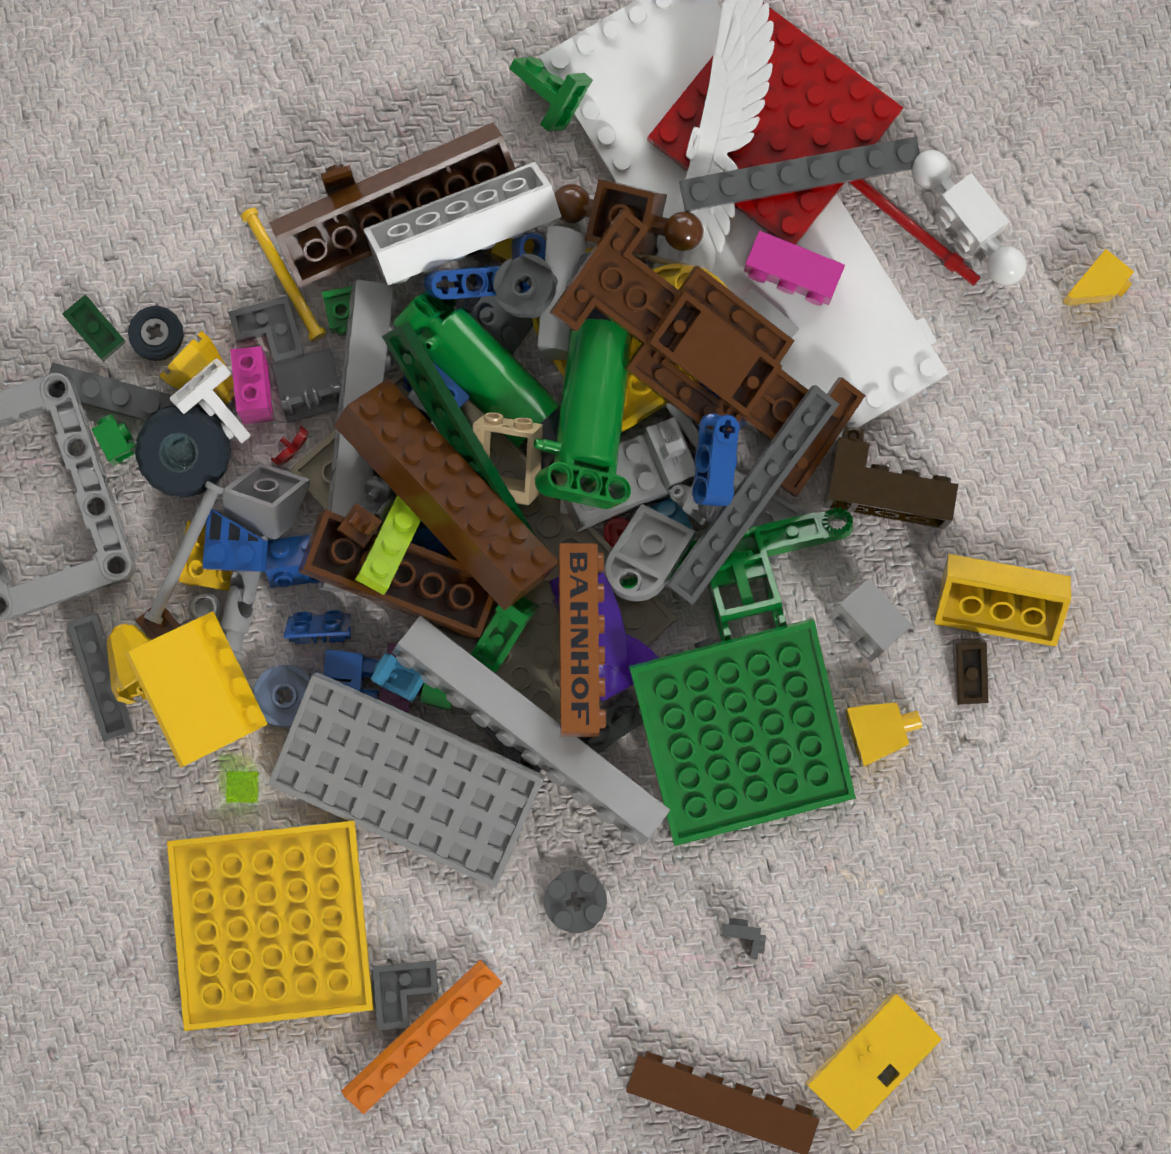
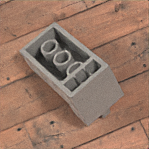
M675 417L649 426L645 429L643 435L620 443L616 475L624 477L631 486V495L626 502L611 509H600L563 500L576 532L635 511L641 504L648 506L670 497L671 488L676 484L692 486L695 479L696 466ZM553 475L554 480H555L556 485H557V484H558L557 478H556L555 475ZM580 480V486L586 492V485ZM609 487V494L612 498H615L613 489Z

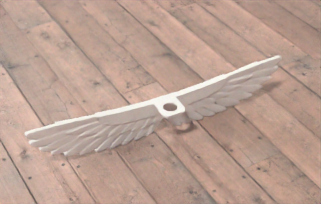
M724 0V3H722L708 92L700 128L694 126L686 153V157L690 159V165L685 179L738 170L736 164L728 157L727 153L742 148L754 137V133L751 131L757 127L760 120L759 117L755 116L760 113L765 105V100L762 98L769 89L767 81L772 74L773 64H767L773 53L775 45L774 41H770L774 23L771 20L768 21L769 4L767 2L763 4V0ZM681 192L672 215L684 211ZM734 203L690 211L703 224L704 234L700 244L690 251H678L667 243L664 236L657 256L701 266L712 272L715 265L716 250L719 253L722 252L725 245V235H728L730 231L729 216L731 218L735 216ZM654 262L652 269L664 266L665 264Z

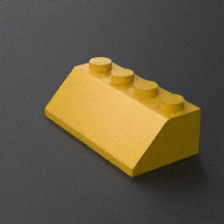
M948 554L941 579L934 624L1057 647L1071 602V576Z

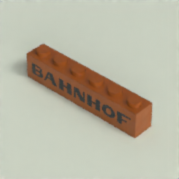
M559 543L560 737H598L600 728H606L605 709H600L599 697H605V678H599V665H605V646H599V634H604L605 620L604 615H598V602H604V583H598V571H604V553L598 552V543Z

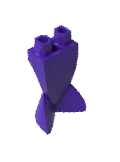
M598 572V583H604V602H598V615H604L605 620L604 634H599V646H605V665H599V678H605V697H599V700L603 702L633 685L629 666L658 659L659 657L641 641L625 634L620 609L604 572L601 574ZM559 577L551 580L549 585L554 599L551 601L559 613Z

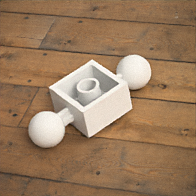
M927 150L920 153L914 160L912 176L920 187L929 190L935 189L941 198L934 210L936 212L935 218L939 225L945 230L947 228L955 237V245L962 253L965 254L967 252L972 258L981 250L984 251L988 256L987 271L994 282L1005 286L1019 282L1025 275L1027 268L1025 256L1017 248L1003 246L998 240L1010 222L972 173L955 185L949 178L951 174L950 162L943 153L936 150Z

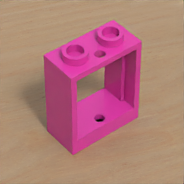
M262 346L230 349L236 411L242 423L254 424L274 421L269 365Z

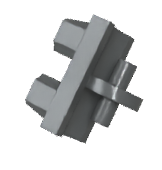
M375 476L368 479L365 483L364 489L367 495L360 506L382 521L377 530H380L397 494L382 478Z

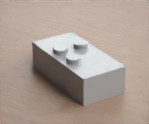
M869 578L842 601L828 617L835 627L852 642L859 653L870 663L912 626Z

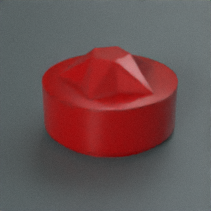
M615 517L606 523L603 534L610 546H615L629 524V519Z

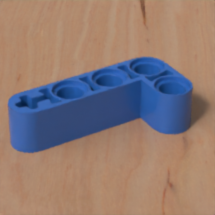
M524 233L522 236L513 239L511 247L512 260L522 257V254H526L524 244L528 239H532L534 250L531 254L545 261L546 241L542 236L534 233ZM501 265L434 270L426 275L424 288L430 296L440 299L496 296L493 282ZM470 274H474L477 284L474 289L469 291L465 284L466 279ZM441 280L454 281V286H443L441 289L436 288V283L441 282ZM521 281L519 283V287L522 289L521 293L529 291L531 288L525 282Z

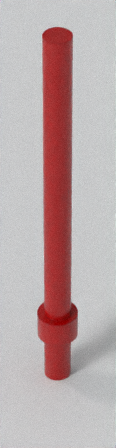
M864 179L848 182L944 262L943 266L950 272L958 273L972 286H975L980 280L981 276L963 262V257L957 252L952 253Z

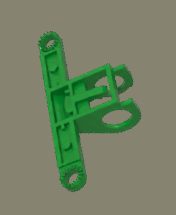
M834 507L832 510L829 509L820 513L812 512L749 527L707 585L721 642L731 640L728 621L771 611L776 627L787 625L782 609V600L768 557L847 538L853 531V516H851L848 510ZM841 519L846 524L842 529L838 528L836 530V528L830 527L829 523L832 520ZM694 540L691 543L683 558L679 562L678 566L674 570L673 574L681 565L683 560L686 558V556L689 554V552L692 550V548L698 540ZM629 577L626 580L622 579L620 585L623 588L631 589L637 585L638 580L634 577ZM763 578L767 600L754 603L748 581ZM736 584L744 606L725 610L719 588Z

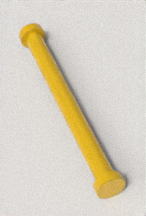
M253 207L244 211L240 215L242 221L248 223L310 333L308 335L309 340L314 342L321 339L327 332L324 327L320 328L259 220L257 208Z

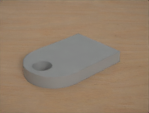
M641 504L606 560L605 572L612 591L619 597L629 601H644L656 596L668 582L696 537V532ZM631 576L636 578L638 583L635 587L626 589L620 585L622 579Z

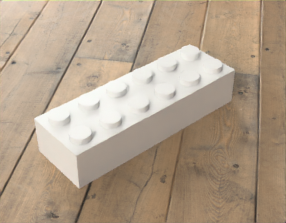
M533 162L363 230L379 270L387 285H391L393 283H403L411 276L421 272L434 271L439 265L449 261L462 260L467 254L477 250L490 249L502 240L520 237L525 231L535 227L548 226L554 220L561 218V214L550 182L536 162Z

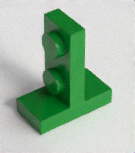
M532 56L514 58L509 67L513 73L551 104L540 123L548 132L566 129L593 81L586 73L568 74L565 80H563L559 76L548 72L544 68L543 62Z
M525 596L505 611L498 605L495 609L497 611L470 655L496 674L527 623L535 616L540 606Z

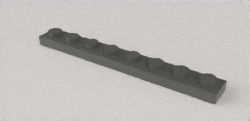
M911 137L679 181L684 211L690 212L912 170L914 160L920 152L917 137Z
M817 385L810 387L734 491L732 502L728 506L722 507L667 582L666 587L688 604L693 605L834 413L839 403Z

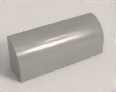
M548 226L545 262L551 267L558 279L554 299L540 315L538 348L547 360H567L570 328L549 312L576 275L579 258L582 254L586 253L587 241L583 234L576 230L559 226Z

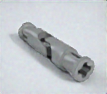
M258 535L266 541L268 540L265 536ZM232 571L221 628L235 657L242 659L243 656L241 653L244 634H247L249 630L261 572ZM238 601L242 602L240 608H238Z

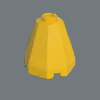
M202 330L197 334L200 341L197 342L193 339L167 366V369L171 372L167 375L163 371L159 375L169 386L178 390L181 389L216 358L225 365L212 340ZM232 375L228 376L213 389L225 405L235 396Z
M120 624L111 630V634L107 639L111 690L116 700L125 704L135 703L134 697L141 695L143 700H146L125 652L147 643L151 639L134 625Z

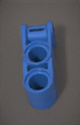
M710 413L703 416L700 420L698 447L695 456V479L692 488L693 500L698 505L725 507L733 500L739 423L733 416H720ZM707 426H713V429H707ZM725 427L731 428V431H726Z

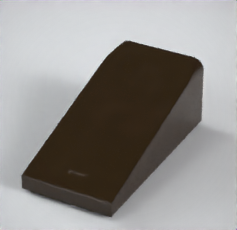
M984 638L954 639L953 659L957 705L989 703L987 642Z

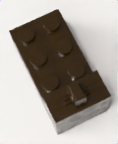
M846 426L842 437L838 438L833 447L823 508L833 509L836 507L839 509L841 507L843 510L846 509L851 513L945 529L953 521L959 484L951 483V478L946 476L933 475V478L929 479L920 477L921 473L913 470H902L901 474L890 472V467L885 465L872 464L871 468L866 467L870 443L864 442V429Z

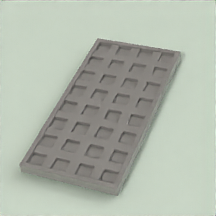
M315 671L312 674L268 785L347 821H355V824L496 888L546 775Z

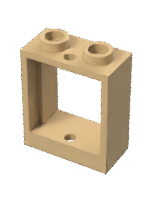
M486 413L473 423V431L482 443L488 456H490L491 432L528 438L525 481L507 477L501 478L516 503L529 505L539 496V491L535 486V477L541 470L542 451L534 448L533 442L536 438L542 439L543 424L533 423L529 418H516L513 420L503 418V415L499 413Z

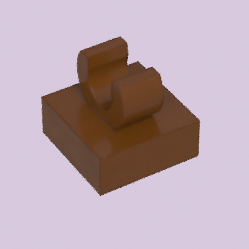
M355 503L336 530L359 547L364 548L382 521Z

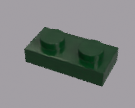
M86 294L62 313L103 362L126 343L124 338Z

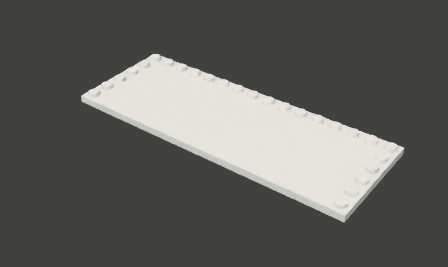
M635 0L539 56V60L543 62L544 68L565 80L568 74L586 73L593 79L574 113L575 119L614 182L667 194L662 216L670 218L674 212L681 192L679 181L685 179L687 171L647 141V137L714 55L721 15V7L716 0ZM837 194L797 244V246L845 264L830 304L826 305L823 303L822 306L806 301V296L799 293H784L776 288V284L769 281L760 283L748 277L749 273L744 272V267L759 231L769 233L735 208V216L733 218L729 216L730 231L728 235H725L724 248L721 253L716 250L715 265L711 273L717 276L731 292L742 300L754 288L800 328L792 337L795 340L780 362L783 371L808 390L812 385H817L827 394L837 378L843 377L866 395L846 426L861 428L948 376L949 373ZM658 235L655 246L657 252L660 249L664 236ZM844 429L841 431L835 442H837L839 437H842Z

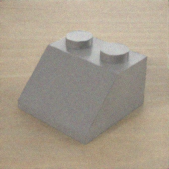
M257 463L224 489L222 493L224 516L249 531L276 540L294 525L310 486V479Z

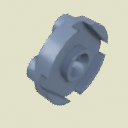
M279 665L267 669L260 675L254 686V697L268 723L278 727L292 726L311 679L306 672L293 665ZM287 688H290L292 690L290 695L293 697V700L290 703L285 701L283 704H280L278 702L280 697L277 695V692L280 689L285 691Z

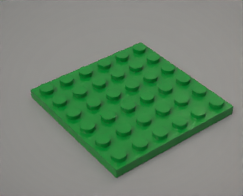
M813 618L629 666L663 805L670 809L666 817L674 846L856 799L817 628Z

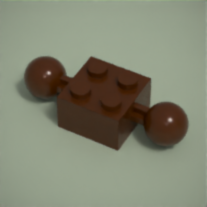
M598 179L594 200L590 199L589 194L584 188L576 184L563 185L554 193L561 214V218L558 219L566 223H577L585 217L590 218L585 237L586 241L598 243L621 209L627 210L649 227L633 250L634 253L654 255L658 235L665 236L667 243L678 251H690L696 248L703 238V224L695 214L683 211L675 213L670 218L662 217L667 194Z

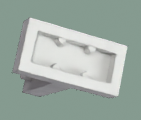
M216 358L169 399L183 414L198 403L209 416L216 414L222 421V428L229 440L235 437L243 443L251 435L213 391L215 387L232 374Z

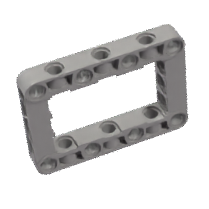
M51 373L0 391V428L47 412L51 413L58 433L55 434L66 469L72 474L77 489L75 496L86 528L92 533L97 552H95L96 556H93L94 559L76 565H66L60 571L47 575L34 576L33 580L12 585L0 551V598L2 597L7 605L4 613L0 614V622H6L124 582L133 576L136 569L135 560L77 388L72 380L60 373ZM58 382H63L66 388L65 393L59 398H54L52 387ZM82 440L85 443V452L75 457L71 451L72 445L76 441ZM102 499L105 502V510L102 514L95 516L91 511V505L95 500ZM117 557H121L125 561V569L120 574H114L111 570V563Z

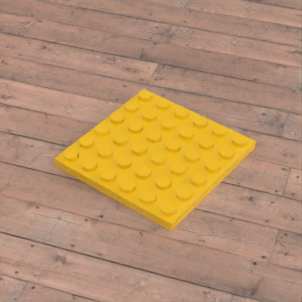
M355 821L167 841L184 1031L374 1010Z

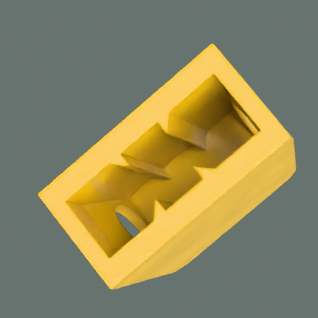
M897 702L850 707L844 710L860 767L869 765L909 745L907 732L922 728L919 712L915 710L900 714Z

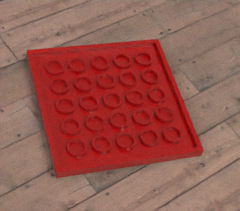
M769 7L768 21L771 20L774 23L770 41H774L775 45L773 53L767 64L772 63L773 68L772 74L767 81L769 89L762 98L765 100V105L760 113L755 116L759 117L760 120L757 127L751 131L754 133L752 140L742 148L728 152V157L731 158L738 169L877 144L904 107ZM713 56L647 137V141L686 171H688L690 159L686 157L694 126L700 128L710 82ZM845 183L734 203V207L772 236L797 245Z

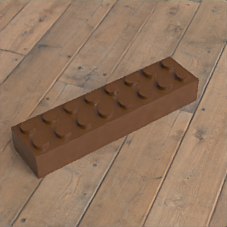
M494 122L275 219L269 222L294 279L298 287L301 288L372 256L373 254L363 229L508 173L516 168L503 135Z
M389 378L346 406L334 427L504 611L540 584L559 563L551 552Z

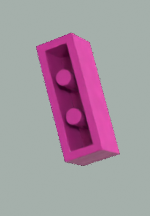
M759 231L746 261L744 272L749 273L748 277L760 283L769 281L776 284V288L784 293H799L806 296V301L822 306L823 303L826 305L830 304L845 264Z

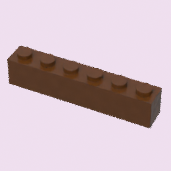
M647 1050L644 1056L637 1054L626 1087L627 1093L800 1154L809 1153L820 1120L818 1117L813 1116L814 1109L797 1103L795 1109L783 1105V1098L766 1093L765 1098L753 1094L754 1088L736 1082L735 1087L722 1084L724 1078L709 1072H706L705 1077L692 1073L694 1067L676 1061L675 1066L663 1063L664 1056Z

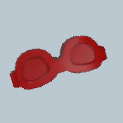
M300 425V431L292 443L284 436L280 439V442L287 448L277 455L276 458H271L278 467L293 458L306 442L309 432Z

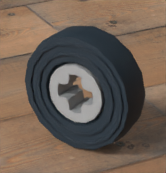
M161 306L146 307L138 311L130 321L128 328L129 342L133 350L144 359L151 361L166 360L175 355L181 347L184 338L183 325L178 316L168 308ZM157 326H160V331L163 334L162 338L156 337L154 341L150 340L149 329H156Z

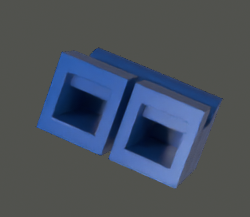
M326 649L325 676L336 681H351L340 683L379 700V690L363 689L364 677L372 678L373 670L378 660L365 658V655L362 653Z

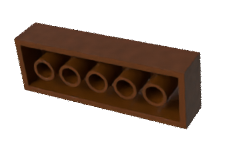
M326 509L319 513L298 573L412 617L418 618L421 616L433 625L464 637L475 639L481 636L494 599L459 561L410 543L388 590L382 595L355 580L379 530L376 529L365 547L361 548L336 530L345 518L344 516Z

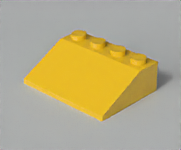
M214 611L125 652L129 664L180 768L267 725V721Z

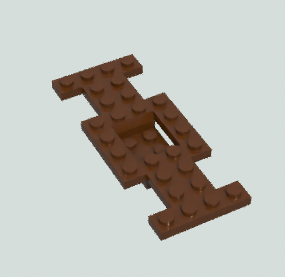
M621 209L549 313L575 332L579 330L592 309L596 308L641 343L624 370L697 425H699L700 420L706 414L730 415L738 423L742 419L771 441L808 391L806 387L781 369L782 365L780 362L795 340L699 266H694L679 290L631 254L649 227L627 210ZM671 362H675L686 372H688L690 375H692L694 378H696L698 381H700L702 384H704L706 387L712 390L715 394L719 396V399L712 393H710L708 390H706L704 387H702L700 384H698L696 381H694L692 378H690L679 368H677L675 365H673ZM838 377L827 393L839 403V406L780 485L782 489L793 497L799 495L866 396L843 377ZM707 426V429H713V426ZM725 427V430L731 431V428Z

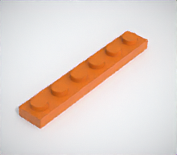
M480 959L341 1090L344 1097L362 1114H365L503 982Z

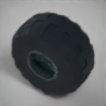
M175 405L158 410L146 420L136 439L135 456L142 476L146 478L153 488L169 496L191 497L207 490L205 487L206 482L209 481L217 484L225 474L231 459V441L222 428L221 420L215 415L209 416L202 407L196 405L185 414Z

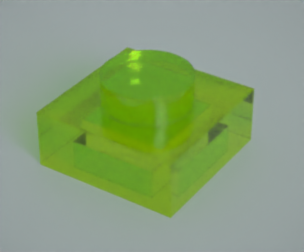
M227 771L226 803H259V772Z

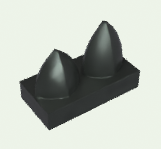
M625 696L605 710L606 728H600L598 737H580L596 753H601L643 723L641 714L628 696Z

